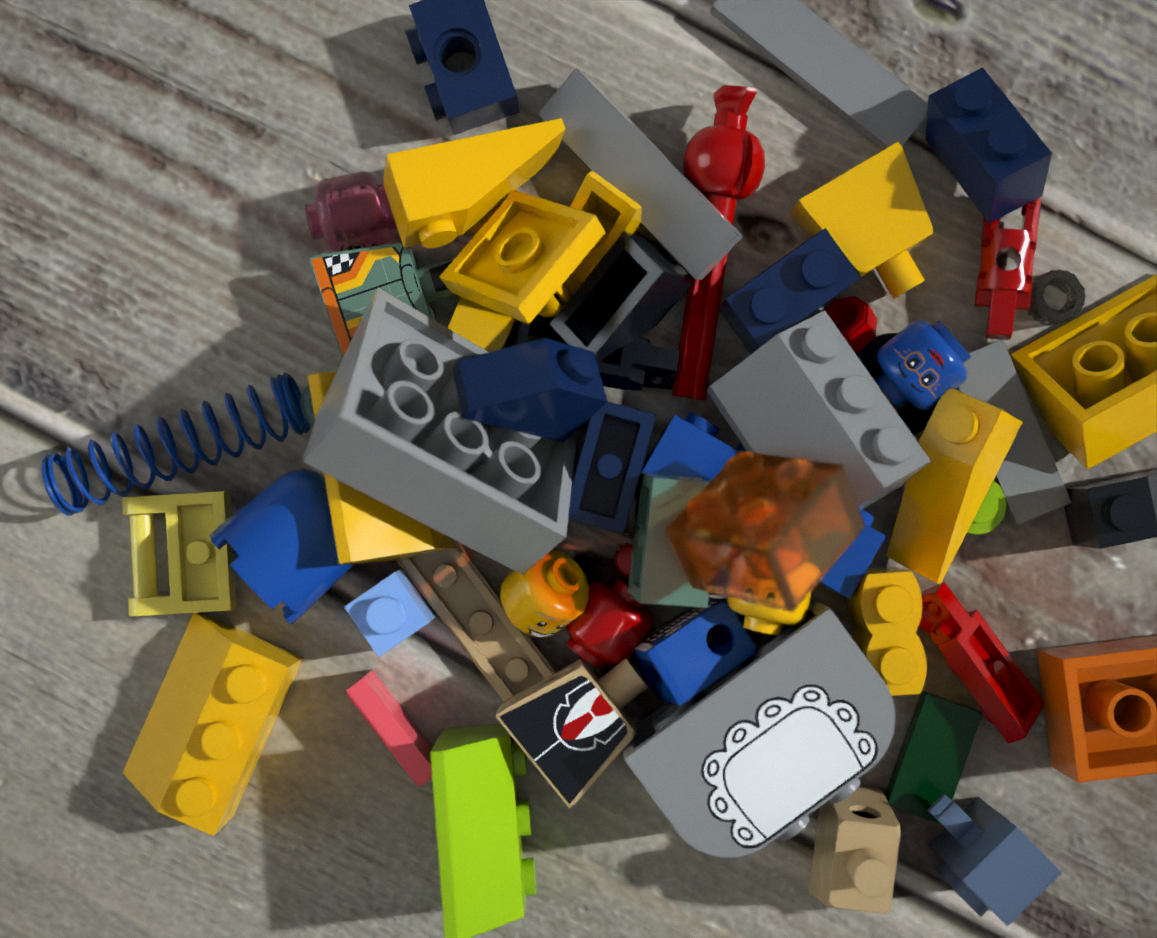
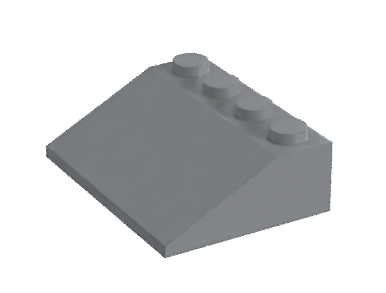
M377 288L365 309L317 413L302 462L523 575L566 538L578 430L565 442H560L462 418L452 367L458 360L488 353V351L382 289Z

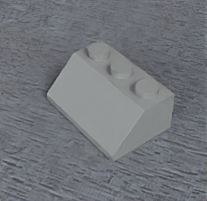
M825 310L774 336L707 389L708 394L807 542L897 490L931 462ZM789 473H798L808 480L816 496V502L813 505H804L794 497L791 490L794 484L805 486V484L798 478L787 480ZM798 489L799 497L808 500V493L803 489Z

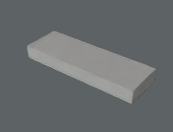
M1003 339L969 352L968 354L971 358L964 363L968 373L967 379L956 390L1000 408L1023 422L994 479L1002 488L1006 498V515L1010 525L1018 526L1072 503Z

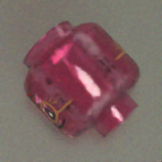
M366 171L319 181L315 188V203L305 205L307 222L312 238L314 240L324 238L331 252L385 245L389 238V230L397 228L383 182L377 183L375 177Z

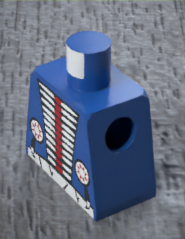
M708 598V608L691 607L651 631L645 640L634 648L632 660L649 685L655 698L681 706L753 656L757 650L749 636L754 631L743 627L745 616L734 612L729 607L725 598ZM709 629H711L713 640L708 647L706 637Z

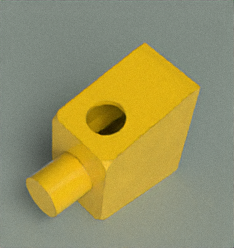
M899 141L799 199L791 209V216L809 238L826 228L860 277L876 269L893 299L925 281L908 250L933 234V226Z

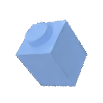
M403 569L395 571L344 606L378 657L430 623L437 616Z

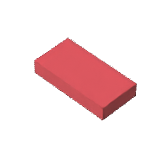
M372 669L346 690V695L417 786L420 785L422 787L432 779L430 751L433 746Z

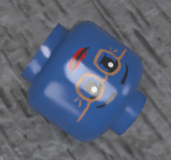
M915 320L877 351V363L884 373L877 377L875 381L897 407L908 401L919 410H929L938 403L940 397L950 388L957 389L965 382L968 373L964 363L971 356L940 320L932 326L924 320Z

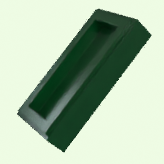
M921 691L885 792V797L891 807L939 823L927 809L943 793L951 800L953 799L983 715L982 712L930 692Z

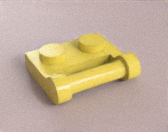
M230 491L122 497L123 515H129L134 597L128 598L129 616L231 611L237 609L235 571L230 566L234 561V554L232 553L234 549L229 543L225 544L221 549L216 548L209 536L232 516ZM154 513H165L170 595H158Z

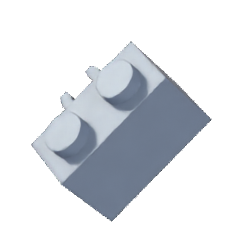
M943 793L927 809L945 828L929 845L944 861L936 871L980 917L990 909L1008 927L1062 873L1017 826L980 797H977L963 811Z

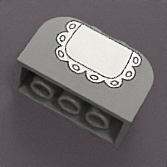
M811 598L807 615L803 622L796 625L782 624L780 635L760 632L751 640L757 652L681 706L664 702L635 724L637 733L622 750L625 762L677 833L690 846L702 853L719 858L744 857L761 850L776 838L780 841H786L794 837L808 825L810 821L808 815L827 801L830 804L838 803L854 793L861 783L858 778L872 769L882 759L891 744L896 716L894 702L888 687L833 611Z

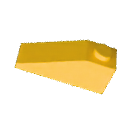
M562 118L386 154L383 186L403 247L407 248L422 244L424 248H437L447 245L455 240L457 236L463 235L505 200L514 190H517L555 158L566 129Z
M950 388L940 397L918 441L931 462L906 483L886 557L937 584H941L1023 422L1000 408L956 389Z

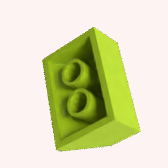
M502 724L443 728L430 751L444 938H472L523 918L527 896L537 894L534 858H524L522 836L532 835L530 799H519L517 776L527 775V755Z

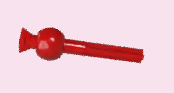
M722 85L713 94L717 111L714 116L713 126H707L697 131L689 140L683 156V168L686 178L733 225L736 202L752 196L760 186L765 171V151L760 140L752 132L746 130L748 121L746 113L757 93V89L746 86ZM728 253L702 280H697L690 274L695 281L687 290L678 350L680 351L676 379L673 383L672 396L706 400Z

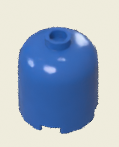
M306 469L289 471L279 477L209 535L216 548L221 549L225 544H230L234 549L232 553L237 557L230 566L271 609L275 608L281 601L286 604L282 608L283 616L290 624L296 622L356 564H339L325 478L317 472Z

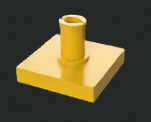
M514 190L439 278L451 293L530 324L537 314L548 318L556 316L563 307L554 294H557L564 304L568 302L571 294L563 283L606 232L594 214Z

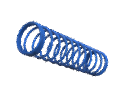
M286 372L283 375L278 374L277 378L272 376L270 378V385L282 415V436H278L264 417L255 388L248 385L249 399L259 418L260 444L254 443L244 430L236 403L232 395L226 392L224 396L225 403L238 431L239 446L237 452H233L221 438L214 411L210 403L203 400L202 411L216 439L217 453L215 460L209 459L200 449L191 417L186 410L181 408L179 411L180 422L188 441L194 449L195 459L193 467H186L177 457V450L169 425L164 418L158 416L156 420L157 430L166 451L172 458V473L165 476L155 466V458L150 440L143 427L135 424L133 433L136 444L143 459L150 468L148 483L139 482L133 475V466L128 448L120 434L113 432L110 438L111 446L120 467L128 477V486L125 491H118L111 484V474L106 456L101 446L94 440L89 441L88 454L97 475L106 486L105 496L102 499H96L89 493V482L84 464L78 453L72 448H67L65 458L58 453H52L44 457L41 466L44 486L55 507L63 514L72 516L73 514L83 512L88 504V500L102 505L107 502L111 492L120 497L128 496L132 490L133 483L143 489H150L154 483L155 474L165 481H172L178 467L187 473H195L199 466L200 458L210 465H217L221 459L222 449L234 458L240 457L244 449V440L253 448L262 450L266 442V431L275 440L284 442L288 435V422L295 433L299 435L308 433L310 430V420L301 392L293 377ZM117 441H118V443H119V445H120V447H121V449H122V452H123L125 461H124V459H123V457H122V455H121V453H120V450H119L118 445H117ZM94 448L96 449L100 457L104 473L102 472L101 467L97 461V458L94 453ZM71 455L74 457L78 465L83 484L79 480L74 470L71 461ZM53 462L61 470L67 482L71 496V505L63 498L57 486L53 472Z

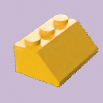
M1157 274L1011 354L1013 365L1051 434L1087 470L1157 432Z
M337 371L307 375L315 419ZM324 473L339 564L389 562L455 548L454 539Z
M203 612L193 613L122 773L157 812L211 836L216 835L233 818L304 657Z

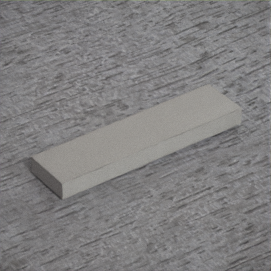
M717 0L713 4L710 13L881 151L898 141L903 146L927 117L928 103L800 0Z
M576 68L537 113L544 121L562 118L566 128L562 140L592 171L642 206L641 223L695 279L702 280L743 237L722 213L583 71Z

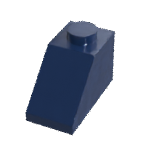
M548 338L458 360L452 367L462 418L560 442H565L607 402L594 352Z

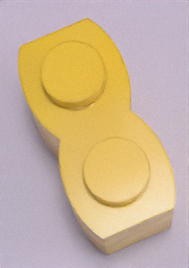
M894 566L868 568L850 599L847 598L850 616L857 627L852 639L888 687L891 696L920 694L926 680L927 661L922 642L916 634L922 616V595L917 579L912 571Z

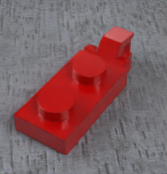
M945 582L921 592L922 616L919 625L922 630L930 633L934 644L938 645L937 647L944 655L948 667L961 678L979 703L985 718L995 725L1008 744L1026 738L1044 707L1043 704L1045 702L977 609L972 612L964 609Z

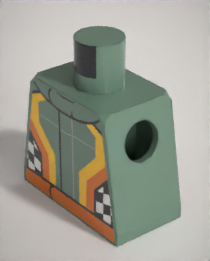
M402 242L309 257L342 359L377 288L382 289L435 321L430 303L455 295L449 291L439 278L452 262L451 258L418 268L413 251L410 247L404 248Z

